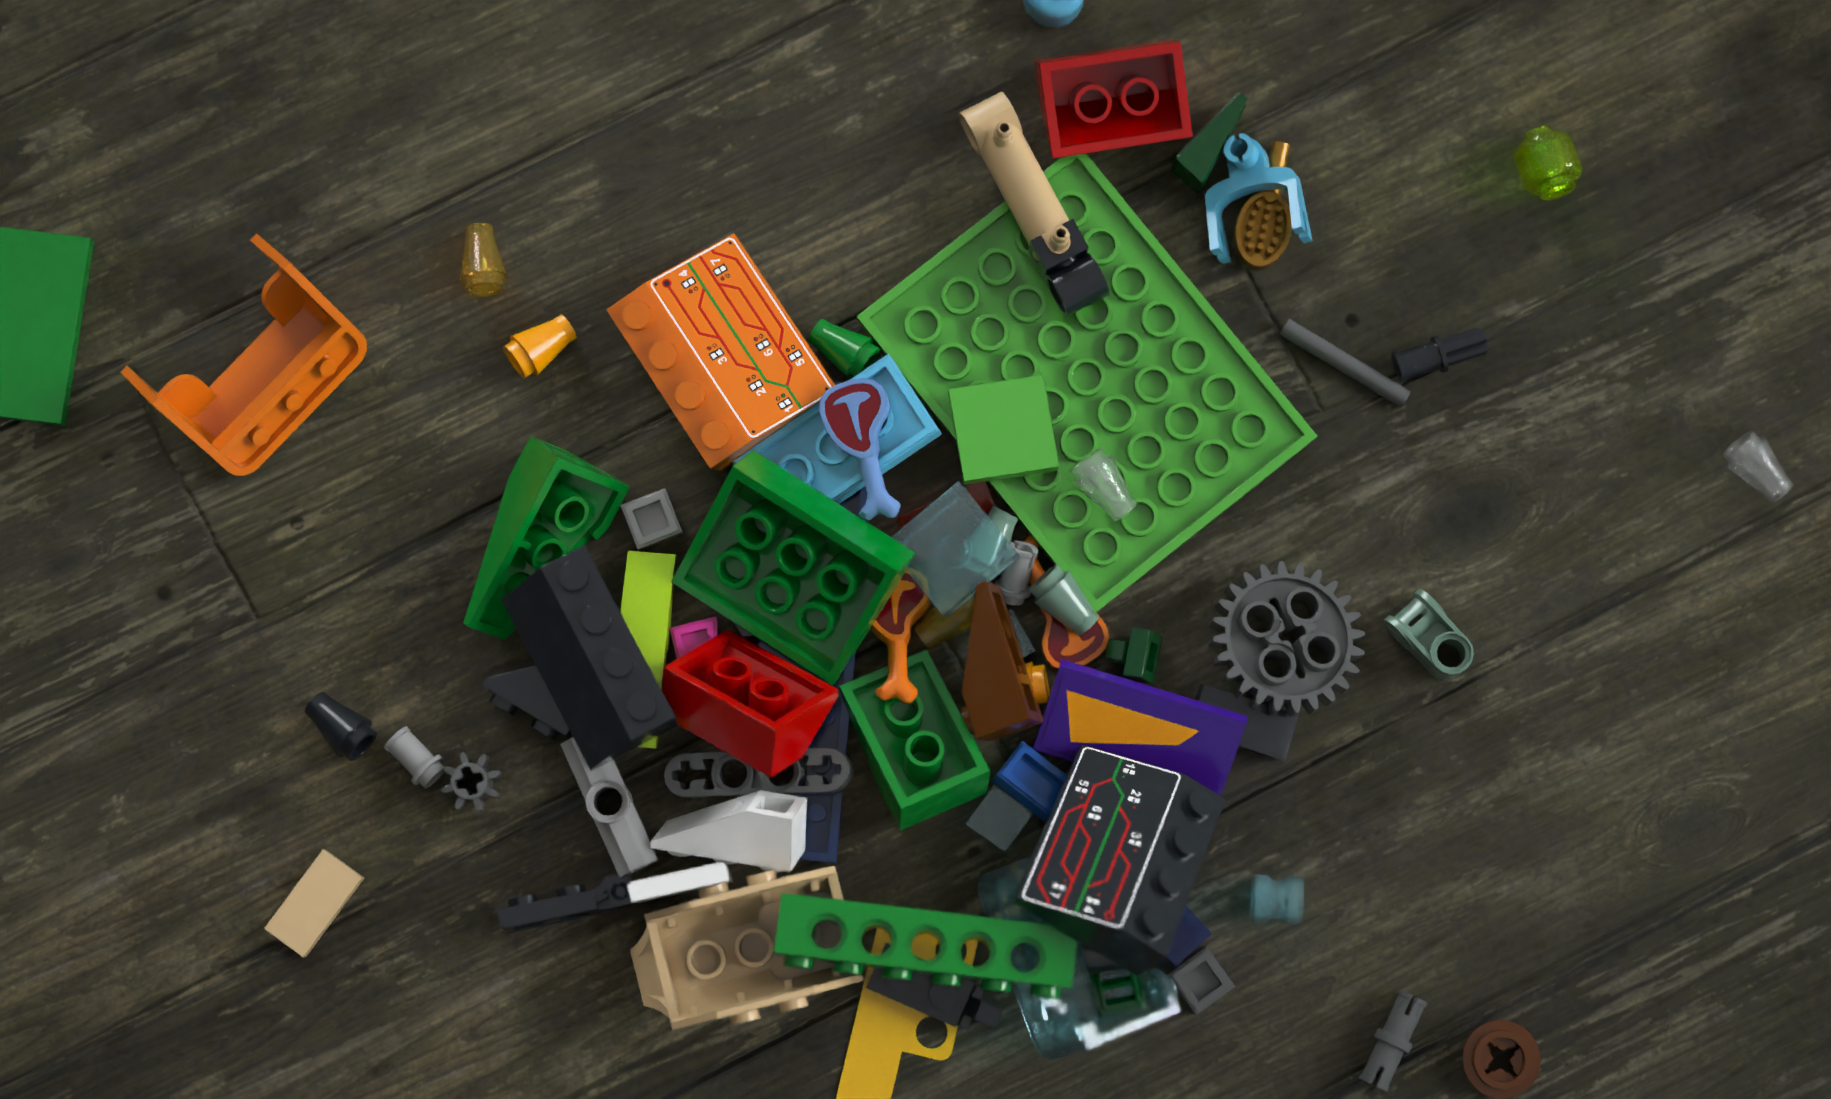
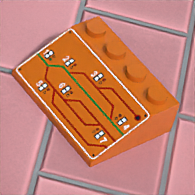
M734 233L650 279L606 309L710 469L724 471L730 467L732 461L818 404L823 394L835 385Z

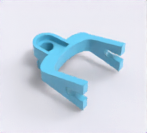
M1239 133L1240 140H1237L1235 135L1229 137L1224 145V154L1227 158L1230 178L1216 183L1205 194L1210 251L1217 255L1218 260L1222 264L1231 262L1222 211L1231 202L1243 196L1266 190L1288 191L1292 230L1299 234V238L1303 243L1312 242L1301 182L1296 173L1287 167H1270L1266 151L1260 143L1251 139L1248 135ZM1246 151V153L1242 155L1243 161H1241L1239 157L1243 152Z

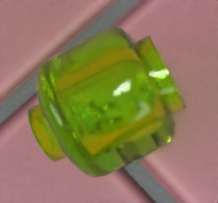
M1548 126L1538 127L1527 132L1523 137L1524 142L1516 148L1513 156L1525 190L1531 195L1540 196L1542 200L1560 198L1573 191L1577 185L1576 181L1582 174L1583 165L1571 136L1565 131H1551V128Z

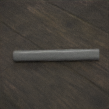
M1290 318L1279 334L1399 407L1404 405L1411 393L1408 389Z

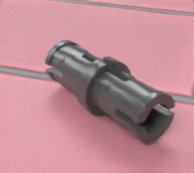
M1399 990L1397 993L1398 996L1383 1030L1377 1029L1374 1038L1378 1039L1362 1074L1359 1076V1079L1372 1084L1381 1066L1382 1070L1374 1086L1385 1092L1389 1090V1085L1404 1052L1409 1054L1413 1044L1409 1043L1410 1038L1424 1009L1428 1005L1422 999L1414 998L1407 1015H1405L1413 995Z

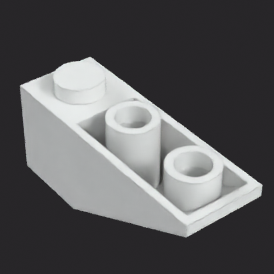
M759 790L667 820L651 840L650 848L665 850L669 854L678 857L694 855L712 858L717 863L724 862L727 865L741 863L759 866L766 872L775 870V873L791 872L805 851L807 798Z

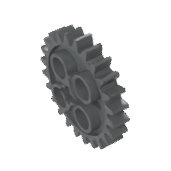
M1279 561L1271 575L1265 564H1261L1255 570V578L1248 572H1244L1238 578L1240 587L1231 583L1224 591L1228 600L1220 599L1214 606V609L1223 617H1214L1209 622L1208 627L1220 634L1212 637L1208 642V647L1221 649L1222 653L1212 661L1213 666L1227 665L1229 671L1223 676L1221 682L1224 684L1236 680L1239 686L1234 697L1239 698L1249 692L1253 695L1251 700L1252 709L1257 708L1263 701H1267L1270 716H1274L1279 712L1282 705H1285L1289 717L1293 718L1299 713L1301 704L1309 715L1313 714L1318 709V700L1326 707L1336 700L1334 692L1342 695L1350 687L1345 678L1352 679L1360 671L1350 662L1358 661L1365 653L1362 649L1353 646V643L1358 642L1365 636L1364 631L1351 629V624L1361 616L1360 612L1346 613L1343 607L1349 603L1352 597L1345 595L1336 598L1333 593L1337 588L1338 582L1334 580L1324 587L1320 584L1322 570L1320 569L1308 578L1304 576L1303 563L1299 562L1291 574H1288L1284 561ZM1270 600H1274L1277 603V611L1275 607L1269 603ZM1291 601H1298L1304 604L1308 609L1309 619L1297 617L1291 609ZM1252 614L1261 618L1265 624V632L1259 633L1252 630L1247 623V615ZM1281 633L1283 637H1292L1294 643L1291 645L1289 641L1281 642L1279 634ZM1308 645L1317 646L1324 652L1326 657L1325 664L1316 663L1310 658L1307 649ZM1264 659L1274 660L1280 665L1282 669L1281 678L1272 677L1266 672L1263 665ZM1296 668L1303 674V678L1297 677Z

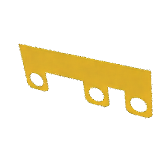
M877 928L871 954L879 955L885 943L891 944L890 936L886 931ZM921 934L912 941L911 950L919 958L926 961L932 960L936 957L935 949L938 941L932 935ZM970 940L965 943L967 954L964 962L970 966H973L978 940ZM867 967L836 1099H891L902 1052L935 1060H945L952 1053L958 1025L954 1027L945 1023L947 1027L945 1042L937 1048L924 1047L916 1037V1028L922 1019L931 1016L866 988L874 971V968Z

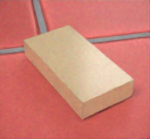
M323 849L264 929L302 957H307L364 880V877L329 851Z

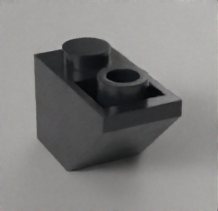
M536 665L486 679L483 687L493 692L489 702L513 716L518 708L535 717L530 725L531 727L553 740H556L559 733L568 738L572 737Z

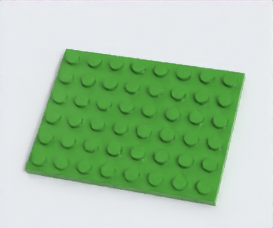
M1085 153L1061 157L1043 172L1068 219H1074L1089 247L1087 253L1092 255L1101 269L1110 291L1109 296L1066 317L1056 304L1046 279L1043 280L1029 254V244L1006 201H1004L856 316V319L870 338L874 339V343L881 349L885 356L889 354L893 358L916 395L956 444L948 394L949 389L1037 375L1044 376L1059 470L987 481V483L1011 513L1019 518V523L1035 539L1052 564H1058L1064 572L1066 570L1071 572L1093 607V611L1097 613L1318 436Z

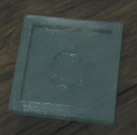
M959 481L891 537L916 553L906 570L939 612L946 618L976 593L978 583L983 581L990 582L1020 557L1011 543Z

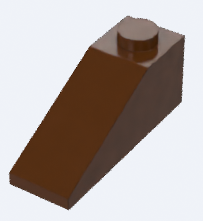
M983 581L976 586L962 695L966 706H963L961 711L968 731L971 734L975 733L977 739L991 742L1038 725L1044 721L1001 588L996 584Z

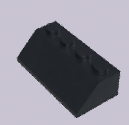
M585 545L539 568L501 599L591 771L678 726L670 705Z

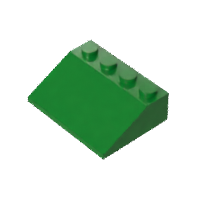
M753 450L732 467L671 582L833 686L893 594L916 553Z

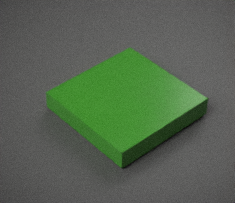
M1043 375L949 389L948 394L964 485L1059 470Z

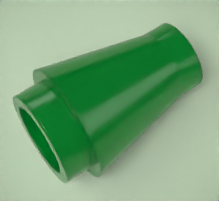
M821 319L816 323L808 337V343L816 347L848 379L855 377L877 362L881 355V349L874 345L873 338L831 324L825 319Z

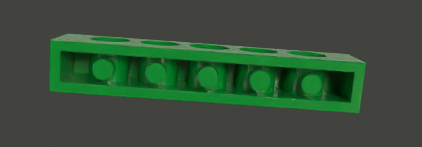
M781 893L774 954L776 957H784L783 966L792 968L813 969L814 961L834 963L833 972L842 974L862 975L863 967L883 969L882 978L912 981V973L932 975L931 983L936 985L961 987L962 979L982 981L981 990L1010 993L1012 984L1031 987V996L1060 999L1061 990L1070 991L1073 986L1077 940L1049 924ZM826 922L838 926L842 933L840 942L830 949L820 948L813 941L815 928ZM873 928L886 931L891 939L888 950L879 955L868 953L862 946L864 934ZM929 934L937 939L940 945V952L934 959L923 961L915 957L911 950V943L917 936ZM970 940L983 942L989 951L987 962L977 967L966 964L960 953L963 944ZM1018 946L1032 948L1038 957L1037 967L1033 971L1026 973L1016 970L1010 961V954L1014 948Z

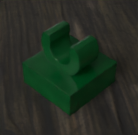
M1132 627L1129 642L1109 639L1105 658L1112 660L1113 663L1125 665L1123 675L1136 682L1154 684L1163 638L1151 630Z

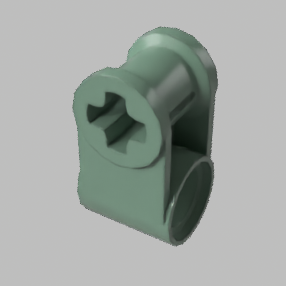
M1417 589L1413 593L1414 599L1394 617L1388 615L1383 620V623L1395 640L1406 650L1410 651L1432 676L1441 680L1453 679L1464 672L1472 663L1474 656L1473 646L1469 639L1447 617L1442 607L1426 591ZM1418 614H1421L1422 618L1410 627L1409 623ZM1439 645H1451L1457 650L1460 658L1457 667L1450 668L1440 663L1437 657Z

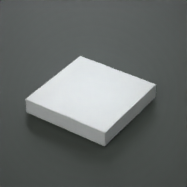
M724 862L632 881L628 885L631 902L642 903L696 891L725 882L727 884L733 883L730 866Z

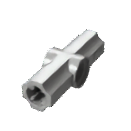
M573 737L561 743L562 750L586 801L587 811L595 821L619 877L634 873L658 861L659 859L654 848H650L651 841L635 808L632 795L627 789L615 761L612 760L591 771ZM616 789L622 796V807L614 815H602L597 808V798L604 790Z

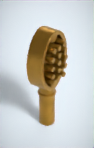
M1280 141L1272 142L1268 158L1270 167H1286L1290 150L1289 144ZM1281 190L1261 191L1250 197L1236 219L1233 231L1235 253L1240 262L1252 270L1265 269L1275 263L1289 242L1292 229L1289 205L1280 195Z

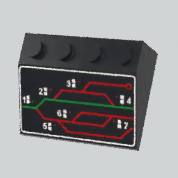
M1081 744L1075 752L1013 902L1139 977L1167 956L1226 799L1185 774Z

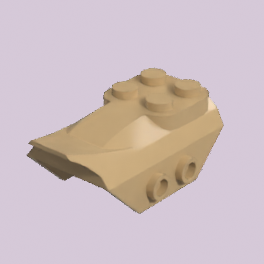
M835 866L779 879L776 877L775 870L746 877L748 887L729 891L727 882L701 888L698 889L700 899L644 914L647 927L638 943L630 949L643 1005L656 1009L670 1019L672 1030L727 1016L730 1018L731 1025L759 1019L758 1008L777 1004L779 1013L808 1006L806 997L808 995L864 981L863 975L833 972L834 963L814 961L813 969L783 966L784 957H776L774 954L781 893L844 900ZM829 922L822 923L815 928L813 941L820 948L830 949L840 942L842 933L835 924Z

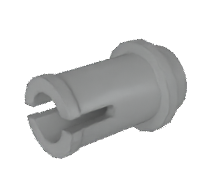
M1010 541L1007 546L1008 551L1001 578L996 579L994 584L1000 586L1006 604L1022 605L1024 600L1031 595L1028 584L1038 549L1027 542L1014 541L1013 543Z
M407 726L397 731L385 744L384 749L390 752L413 776L411 782L414 785L420 783L426 789L434 784L445 772L444 766L441 763L443 760L440 754L434 756L410 732Z

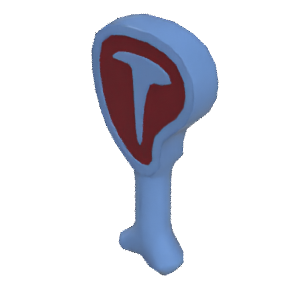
M860 378L845 381L828 389L820 399L819 412L823 425L832 441L839 449L853 457L860 465L867 491L866 503L859 512L861 518L871 520L879 514L888 518H894L899 513L901 505L888 494L878 460V453L880 451L878 433L889 414V397L884 387L876 381Z

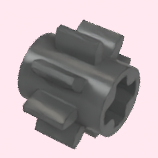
M462 752L460 753L461 765L456 769L449 766L444 767V771L452 775L451 784L444 786L441 790L446 794L455 792L459 796L455 802V808L462 810L466 806L467 801L470 800L473 801L475 808L482 812L484 811L483 799L488 795L500 798L501 794L493 789V780L499 779L503 773L498 770L489 772L486 769L489 756L483 754L479 757L476 764L471 763L467 753ZM469 770L474 774L483 776L484 779L483 782L477 784L478 793L473 794L468 789L461 788V783L468 780L467 771Z

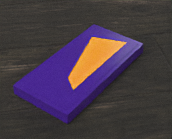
M1061 659L1042 717L1044 722L1040 723L1033 749L1072 761L1077 748L1083 744L1185 774L1221 796L1247 724V716Z

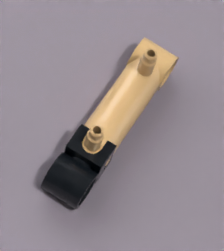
M1001 91L958 113L969 142L976 153L983 158L1029 244V254L1043 280L1046 279L1049 290L1061 312L1067 317L1109 296L1110 291L1101 269L1092 255L1087 253L1089 247L1074 219H1068L1026 141L1018 116L1006 95Z

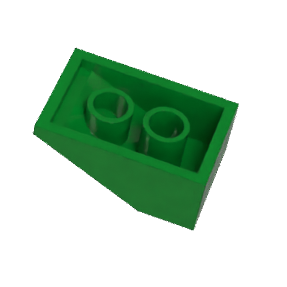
M927 649L907 657L908 679L918 690V696L910 704H904L897 698L883 701L876 696V689L887 680L888 666L839 686V691L879 791L900 831L987 794L990 769L971 733L968 731Z

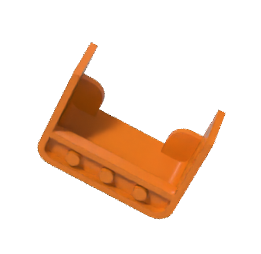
M257 233L250 241L279 268L266 282L261 294L264 308L275 320L209 387L198 377L191 374H183L171 379L158 393L128 366L120 372L156 409L227 472L235 476H245L256 471L362 362L367 351V342L364 335L285 257Z

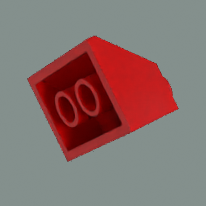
M1167 40L1034 61L1040 108L1052 158L1193 137L1182 48L1179 41Z
M728 629L663 668L662 692L676 717L677 724L770 778L803 757L838 698L839 690Z

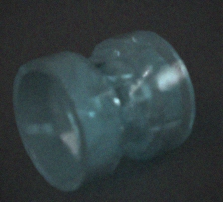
M1253 874L1249 895L1250 921L1267 923L1273 918L1281 919L1284 924L1301 925L1304 910L1303 878L1300 876H1286L1283 880H1272L1269 875Z

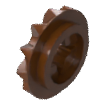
M1492 1020L1474 1028L1473 1033L1463 1044V1061L1461 1066L1466 1073L1469 1083L1479 1092L1496 1099H1509L1521 1095L1532 1086L1540 1070L1541 1058L1535 1039L1524 1027L1511 1021ZM1488 1043L1500 1051L1516 1046L1507 1059L1508 1064L1511 1066L1509 1069L1514 1074L1513 1076L1501 1068L1485 1072L1489 1067L1488 1064L1493 1060L1490 1048L1487 1046Z

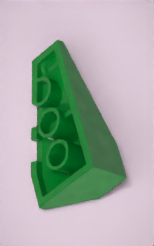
M530 436L508 478L463 623L469 628L506 640L516 627L501 599L539 568L586 545L592 537L598 540L609 528L630 486L571 452Z

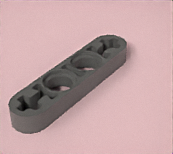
M808 748L803 757L793 763L794 777L787 785L781 787L775 785L770 777L742 762L747 769V778L741 786L731 788L725 783L723 772L727 764L739 759L726 752H704L676 755L667 764L664 778L671 792L686 798L741 797L759 790L786 795L832 794L841 792L848 787L854 770L851 760L841 751L831 748ZM808 757L806 766L824 767L827 765V758L831 757L832 763L841 767L840 774L833 775L832 783L828 784L825 777L806 775L803 758ZM710 761H714L712 770L709 764ZM687 763H690V768L700 772L711 771L712 781L707 779L692 780L690 782V789H687L686 783L678 781V773L685 772ZM807 776L809 785L803 786L805 782V777ZM711 782H713L714 789L709 790Z

